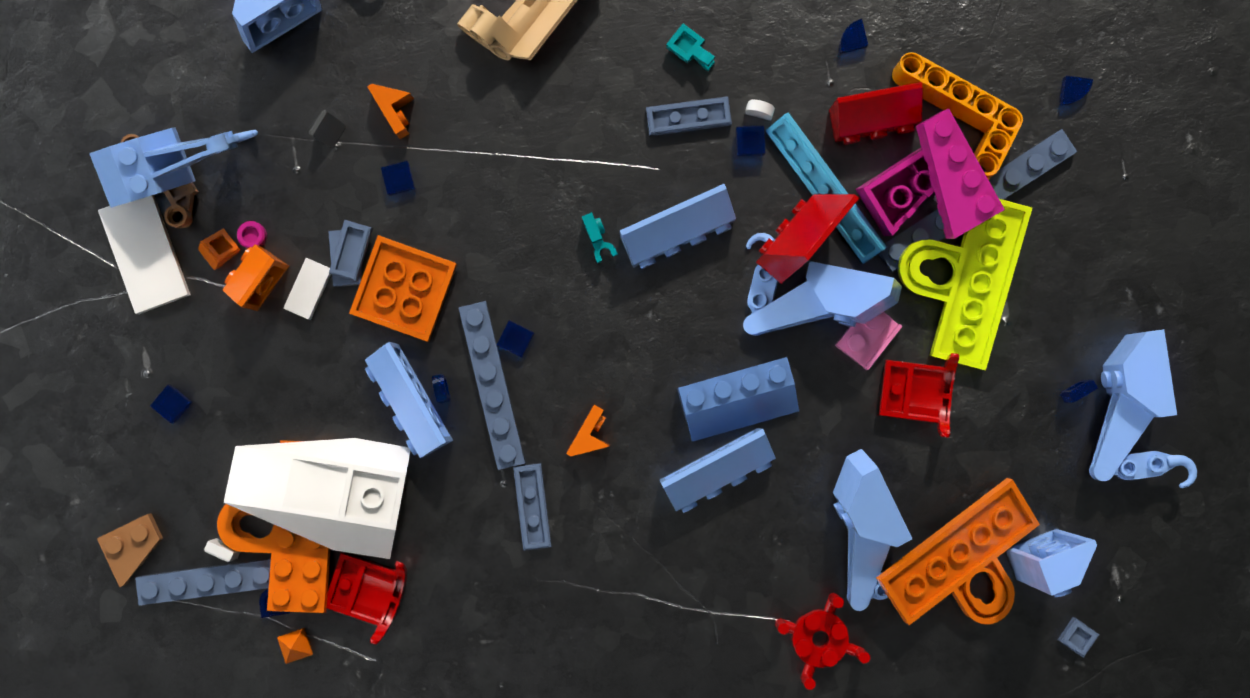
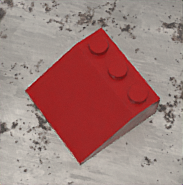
M813 194L806 202L801 199L791 211L795 214L790 221L785 218L775 230L779 235L774 241L769 238L758 250L762 255L756 263L782 284L809 261L857 202L859 197L855 194Z

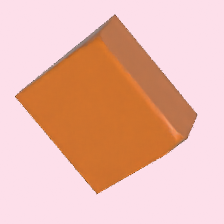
M224 228L200 241L198 248L199 252L214 270L220 268L241 250Z

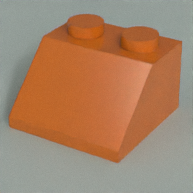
M254 244L253 247H249L241 257L242 263L237 270L231 271L226 277V285L223 291L239 306L258 311L289 265L263 247Z

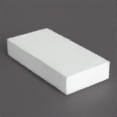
M306 258L283 309L311 320L331 276L329 274L330 268Z

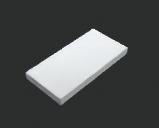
M155 195L98 210L135 314L150 311L191 295Z

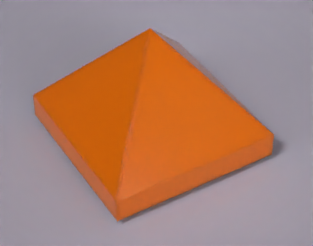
M305 628L277 637L286 664L313 655Z

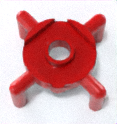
M831 593L828 596L824 610H813L802 615L795 623L781 618L775 621V627L780 634H791L794 650L799 658L805 662L801 681L808 690H812L816 686V682L812 678L816 667H832L842 659L845 653L857 657L862 663L870 661V655L864 648L849 643L847 627L835 615L836 608H841L844 605V600L836 593ZM817 631L827 633L828 638L824 645L817 646L813 643L812 638Z

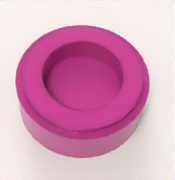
M247 221L238 228L237 239L245 248L253 247L254 244L262 247L267 240V232L261 224L255 221Z

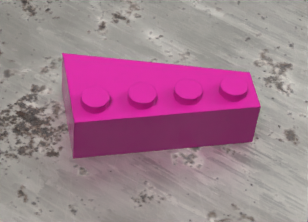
M950 109L941 111L916 126L924 159L928 165L931 186L935 191L938 212L943 221L946 239H955L1005 210Z
M922 148L917 149L855 189L883 236H893L907 218H910L925 199L935 192L931 186L930 173Z

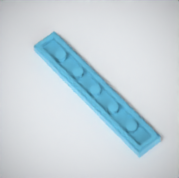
M789 112L765 130L812 195L848 194ZM856 204L853 205L836 226L863 264L887 248Z

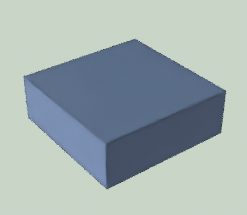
M1072 617L1057 640L1084 658L1099 634L1078 619Z

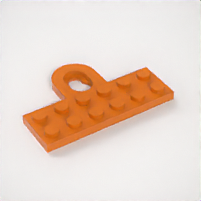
M280 440V443L304 442V441H285V440ZM225 504L217 520L218 534L223 543L230 549L238 552L271 553L267 611L326 613L331 549L274 524L269 535L264 538H257L251 533L244 532L240 527L241 519L251 514Z
M1006 478L877 576L876 579L903 621L908 625L915 622L949 594L953 595L963 613L970 619L980 624L997 623L1010 612L1015 598L1013 583L997 557L1040 524L1013 479ZM979 572H986L993 583L992 589L994 590L995 597L989 604H984L981 599L975 598L970 592L971 579Z

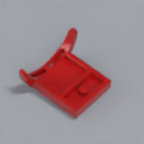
M949 354L944 367L885 360L878 415L937 423L939 435L948 438L950 436L952 392L959 354Z
M342 552L328 590L327 609L377 625L370 639V643L376 645L388 632L400 606L407 581L406 565L396 561L395 570Z

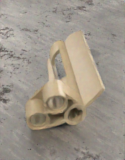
M516 0L502 17H496L483 5L478 7L472 4L457 25L467 35L501 59L510 60L514 57L531 60L577 0Z

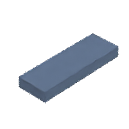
M728 97L646 107L649 136L732 125Z
M542 463L514 466L523 551L552 547Z

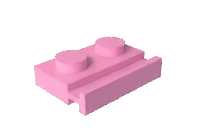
M883 312L865 324L856 323L855 327H849L835 346L856 363L860 364L865 370H869L902 326Z

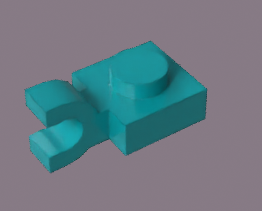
M684 23L666 44L668 50L687 64L694 58L706 71H709L715 64V56L702 48L705 39Z
M592 212L582 216V221L595 250L594 255L597 264L602 262L600 252L603 249H608L612 257L617 256L618 253L611 243L603 241L601 234L606 232L600 217L594 219Z

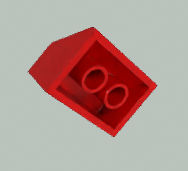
M922 82L837 98L829 109L835 142L843 141L844 145L859 142L861 137L870 136L871 140L886 137L887 132L898 131V134H906L915 131L914 127L922 122Z

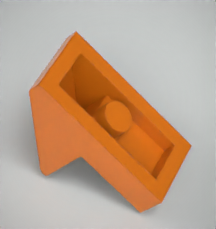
M370 84L367 86L398 138L402 139L409 135L405 127L409 125L407 118L401 109L397 112L396 110L413 101V96L409 92Z
M596 405L592 407L568 449L567 455L575 456L610 446L591 435L593 430L596 432L600 430L606 417L602 416L604 411L602 408Z

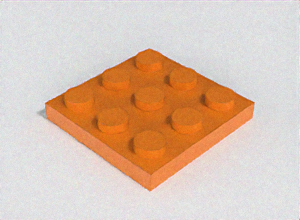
M378 235L349 314L430 342L458 264Z

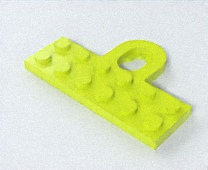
M1002 199L999 200L1005 210L965 232L960 247L936 240H919L906 247L898 261L899 278L909 291L944 301L930 356L947 360L949 354L957 353L959 354V364L985 371L1032 212V207ZM941 257L951 263L953 273L947 283L937 285L928 276L920 272V264L926 259L934 260Z

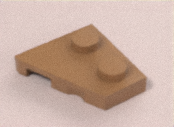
M152 513L146 514L97 538L119 587L129 583L131 576L138 567L143 565L149 553L163 539Z

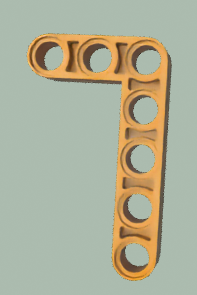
M909 52L904 54L893 69L892 78L894 82L899 86L922 82V99L942 110L950 109L954 117L984 133L974 155L979 164L985 168L986 172L984 173L988 180H990L1000 169L1022 125L1023 117L1020 111L917 53ZM904 67L909 68L912 71V73L905 70ZM928 80L934 82L936 86L930 84ZM953 94L959 96L961 100L955 98ZM977 107L981 108L984 113L980 112ZM1002 121H1005L1009 127L1005 126ZM990 143L996 145L998 150L994 149Z

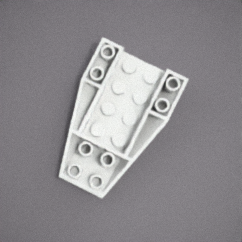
M358 438L235 446L224 503L332 550L390 559L410 449L409 447Z

